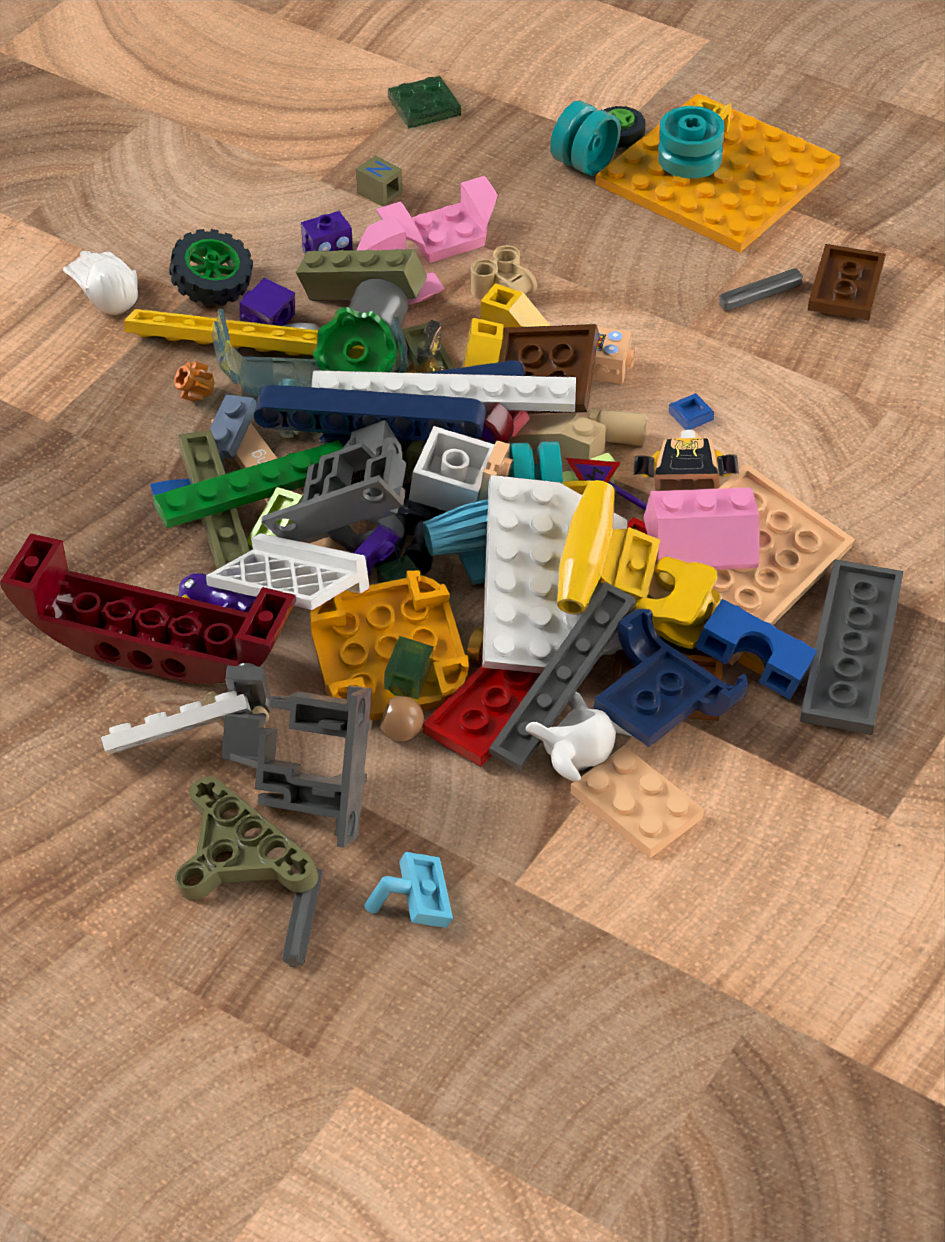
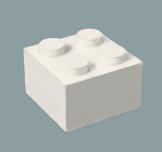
M434 426L414 468L409 500L447 512L459 506L477 502L479 500L482 473L486 469L487 461L495 445Z

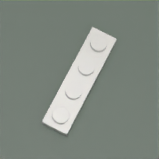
M230 691L215 696L216 702L202 706L201 701L183 705L180 707L181 713L167 717L166 712L147 716L144 718L145 724L131 728L130 723H124L109 728L110 734L101 737L104 750L113 754L225 720L226 714L251 711L248 699L244 694L237 696L236 691Z

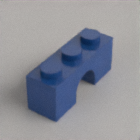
M723 598L703 627L695 647L726 665L731 657L738 652H750L757 655L762 660L765 668L758 683L789 700L806 675L817 653L816 649L808 646L805 642L795 639L777 629L771 623L764 622L744 611L740 606L733 605Z

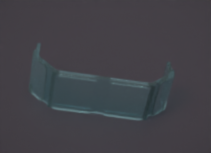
M218 309L217 322L213 323L212 331L218 366L235 384L239 382L244 392H248L251 395H259L262 387L266 385L312 387L313 371H321L315 359L241 356L230 344L223 309ZM393 317L390 330L396 341L397 353L390 373H406L408 347L398 317Z

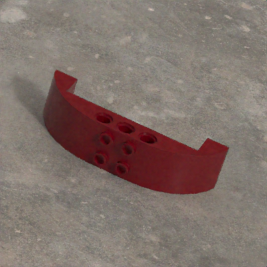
M32 533L29 534L0 581L1 589L25 618L43 633L69 649L108 664L178 681L201 684L226 683L227 665L238 666L242 663H250L260 667L270 654L296 603L295 594L262 587L250 611L244 612L69 571L63 541Z

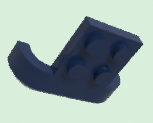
M636 609L618 622L619 642L628 659L636 667L594 698V709L605 712L612 722L647 747H650L694 711L698 710L709 716H720L744 698L748 687L747 675L742 674L739 676L736 685H728L665 643L658 636L653 626V613L651 610Z

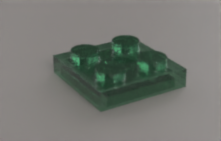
M441 76L427 77L424 80L403 83L399 86L388 88V99L408 129L461 116V105Z

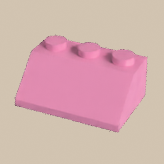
M752 487L651 491L643 518L647 535L660 539L655 567L661 558L672 557L685 562L706 564L714 567L716 570L758 568L759 512Z

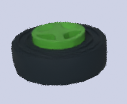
M614 106L604 109V111L619 118L621 124L619 148L632 146L645 135V118L636 109L627 106Z

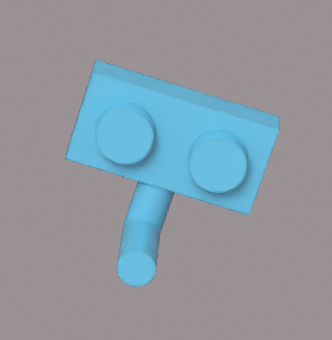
M405 852L399 861L402 878L383 877L366 901L365 909L375 914L382 907L391 892L405 894L411 923L447 928L453 916L440 857Z

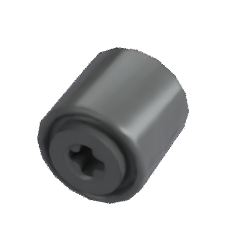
M369 279L363 281L356 288L349 308L361 313L369 311L376 313L389 326L396 341L407 315L409 302L402 289L392 282L383 279Z

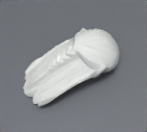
M82 251L80 252V257L68 266L63 267V271L78 283L91 303L100 311L112 315H121L129 310L137 301L138 281L136 270H131L120 258L114 256L111 252L99 254Z

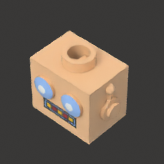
M598 327L599 336L592 380L622 385L626 369H632L635 350L631 349V332Z

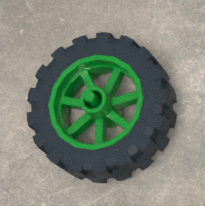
M199 229L194 234L191 232L185 234L182 240L179 239L175 243V248H173L171 254L169 275H172L171 282L174 286L178 287V292L183 296H189V300L196 303L201 301L204 302L203 305L212 306V303H218V306L226 305L228 301L232 303L237 301L239 295L243 296L246 293L251 280L253 259H250L251 253L249 249L244 248V243L241 240L233 239V235L226 232L222 234L219 233V230L211 229L210 232ZM192 261L198 265L190 266V262Z

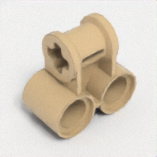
M509 245L497 247L493 251V261L490 259H479L471 264V295L478 300H482L495 283L523 292L524 294H532L537 290V281L532 272L520 266V251L516 247Z

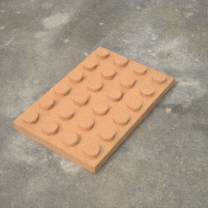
M746 463L739 469V474H734L718 489L752 487L759 512L758 568L716 570L718 578L712 589L719 592L721 600L723 598L733 605L740 606L744 611L764 622L774 625L833 567L834 559L840 560L852 548L855 539ZM653 570L647 598H665L672 592L663 588L656 581ZM743 652L734 654L728 663L733 665Z

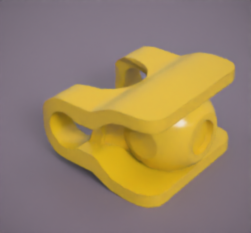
M663 557L654 568L655 579L663 588L672 593L661 599L640 598L636 601V605L630 613L636 609L651 610L653 613V626L659 636L678 646L693 648L699 640L703 627L721 601L719 592L712 589L718 578L717 571L714 567L706 564Z

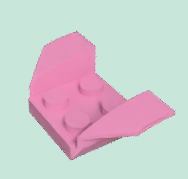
M482 176L461 183L460 203L448 205L425 214H419L412 218L402 202L378 208L376 212L382 220L395 216L406 231V239L414 242L427 260L432 263L485 245L487 225L498 195L488 179Z
M395 216L385 218L366 228L357 250L406 249V231ZM434 272L426 274L427 279L417 299H408L409 305L431 299L434 294L445 291V288Z

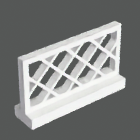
M261 533L251 538L253 550L206 575L208 586L257 597L262 587L295 594L296 603L294 606L309 610L315 609L345 590L362 593L369 589L364 555Z

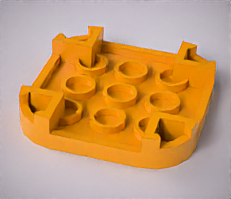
M407 571L406 578L369 585V589L362 593L345 590L315 609L310 610L311 638L326 696L347 699L348 686L350 685L371 688L369 719L372 721L382 719L389 699L397 696L410 697L418 702L422 710L440 707L467 680L469 668L468 655H465L449 602L450 593L445 584L440 585L435 580L420 575V571Z

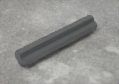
M793 268L721 293L719 295V305L722 306L724 311H729L798 287L802 284V273L797 268Z
M318 868L319 879L317 884L306 892H295L282 953V960L289 964V967L295 968L297 965H303L306 959L323 875L322 870Z

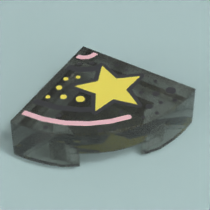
M431 320L424 329L423 333L427 334L423 349L418 347L417 363L428 366L442 347L441 323Z

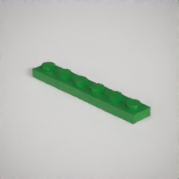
M337 440L153 496V505L167 529L269 498L273 495L276 487L288 491L305 487L308 467L315 463L319 464L320 457L341 450L343 446Z

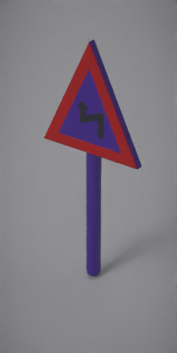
M565 457L579 481L599 480L607 482L613 486L615 493L641 509L646 510L647 504L610 482L621 462Z

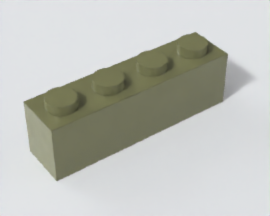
M415 249L307 251L296 271L309 300L352 299L356 288L363 281L369 279H383L392 282L402 289L408 299H417L427 279Z

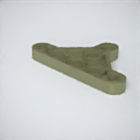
M207 776L198 779L191 785L189 790L190 798L195 809L202 815L196 855L184 863L175 874V882L184 898L188 900L201 899L222 883L277 879L286 888L297 893L306 892L317 884L319 874L312 857L219 779ZM206 794L210 796L215 795L217 801L213 803L212 799H210ZM230 809L239 810V813L232 819L225 820L221 818ZM250 829H262L259 836L252 839L244 838L245 833ZM274 848L286 849L284 854L278 858L271 859L267 857V854ZM222 852H233L232 857L225 862L214 861L216 856ZM293 864L299 872L304 874H293L290 866ZM191 876H204L203 880L195 886L185 885Z

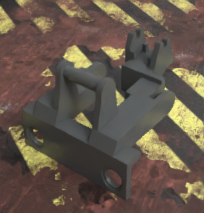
M383 420L351 432L350 440L341 450L320 457L319 464L315 463L308 467L302 502L261 517V522L277 537L305 543H312L330 537L350 553H354L375 530L357 535L349 524L361 520L371 522L377 527L383 525L391 528L402 538L404 536V528L395 514L398 513V508L402 507L404 503L405 490L402 488L406 463L402 459V446L388 426V423ZM364 470V481L351 485L353 473ZM279 519H290L295 523L284 527L277 524L276 521Z
M350 685L348 686L347 699L305 692H297L290 695V697H266V706L290 710L289 729L345 738L342 774L329 778L301 773V764L275 760L277 729L264 728L266 714H253L251 711L225 715L221 759L232 760L257 768L255 789L275 792L258 794V804L336 818L335 836H337V847L344 848L359 838L363 785L367 782V773H364L367 737L369 729L372 728V720L369 719L372 689Z

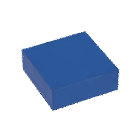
M697 393L669 404L670 415L685 430H691L714 420V411Z

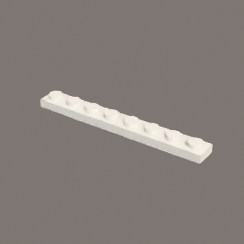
M313 371L312 387L473 398L481 401L485 405L486 410H493L500 403L507 410L575 412L576 377Z

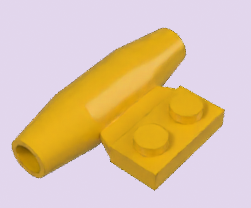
M595 480L587 484L571 518L559 565L557 595L558 608L568 614L578 615L584 613L599 581L602 584L607 582L636 598V601L643 597L647 598L660 539L630 527L627 529H613L615 490L612 485L604 481Z

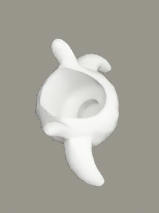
M575 692L569 701V705L573 710L557 727L547 728L538 722H531L526 726V732L543 741L545 750L551 755L553 768L560 775L571 781L580 780L581 775L578 771L585 770L590 766L595 767L608 759L615 744L616 733L632 736L612 722L605 712L589 709L581 695Z

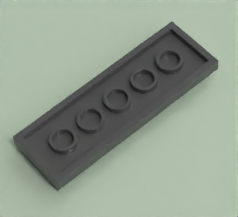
M834 559L815 646L817 653L811 664L800 722L873 735L903 571Z

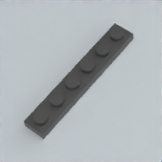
M604 582L490 746V755L519 772L523 770L542 742L539 738L526 732V726L531 722H538L547 728L553 726L617 633L618 622L629 615L636 605V598Z

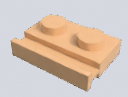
M496 441L487 461L486 469L482 473L478 501L488 499V484L491 475L509 477L513 459L508 458L510 444Z

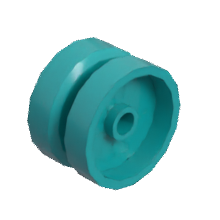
M581 100L572 102L561 113L553 128L550 140L552 157L565 165L573 166L589 176L596 175L608 165L618 147L621 134L619 118L604 110H597L594 106Z
M683 106L672 109L664 114L660 120V142L658 149V163L663 170L682 178H701L717 171L722 164L724 121L712 110L699 106Z
M559 441L541 442L537 448V463H534L532 447L529 443L510 444V459H513L509 477L563 484Z

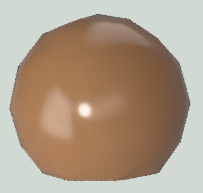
M397 696L390 698L381 720L380 729L385 736L393 741L414 739L423 727V710L418 702L410 697Z

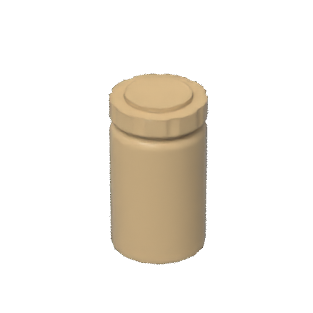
M591 408L588 419L606 425L605 443L644 446L647 414L605 409L598 411L596 408Z

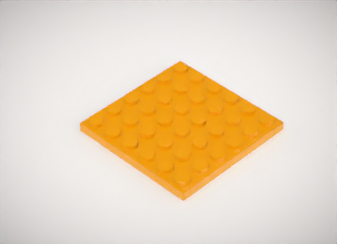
M697 93L681 107L694 106L699 99L713 102L720 106L725 105ZM731 107L730 129L728 132H724V141L722 143V164L717 171L709 176L682 178L663 170L658 163L660 124H658L597 173L595 184L741 253L840 166L841 156Z

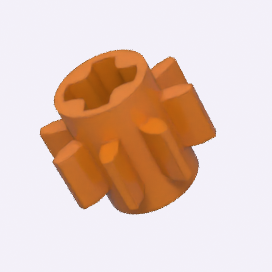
M195 361L194 364L187 362L186 365L181 366L177 370L174 384L176 389L182 391L181 398L192 402L195 399L202 401L203 397H208L211 394L215 379L212 373L207 372L209 365Z

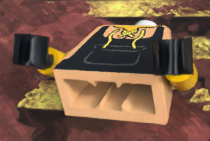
M689 429L682 431L679 434V438L665 439L661 450L656 451L652 456L639 455L634 458L633 475L641 474L647 478H654L655 491L718 489L719 476L728 477L733 473L739 474L737 455H723L720 450L713 448L711 439L698 438V434Z

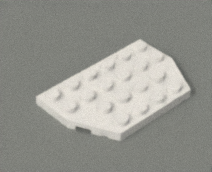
M490 476L488 484L482 668L542 673L582 616V614L573 615L565 613L557 606L559 565L571 518L582 497L581 494L561 483ZM614 513L613 529H627V520ZM600 581L598 582L588 605L591 603L595 595L602 587L603 584ZM618 631L602 655H611L622 649L618 638Z

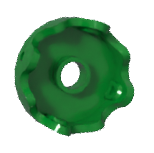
M342 307L335 312V316L330 322L321 326L318 330L317 347L313 351V356L321 371L390 373L397 353L396 341L389 326L373 311L361 313L349 307ZM363 346L365 352L360 358L352 359L349 357V351L353 347Z

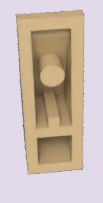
M578 414L529 416L528 422L514 438L509 440V443L512 444L529 443L532 447V452L537 453V448L541 442L559 441L561 462L570 466L565 457L592 459L605 454L606 425Z

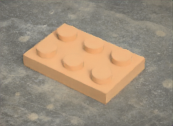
M625 745L611 754L606 761L596 765L581 776L579 781L571 784V794L649 859L703 819L704 809Z

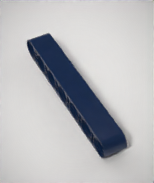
M266 385L259 392L254 420L259 426L266 429L351 435V432L385 420L396 438L428 440L435 426L479 440L483 433L486 408L481 401L464 397Z

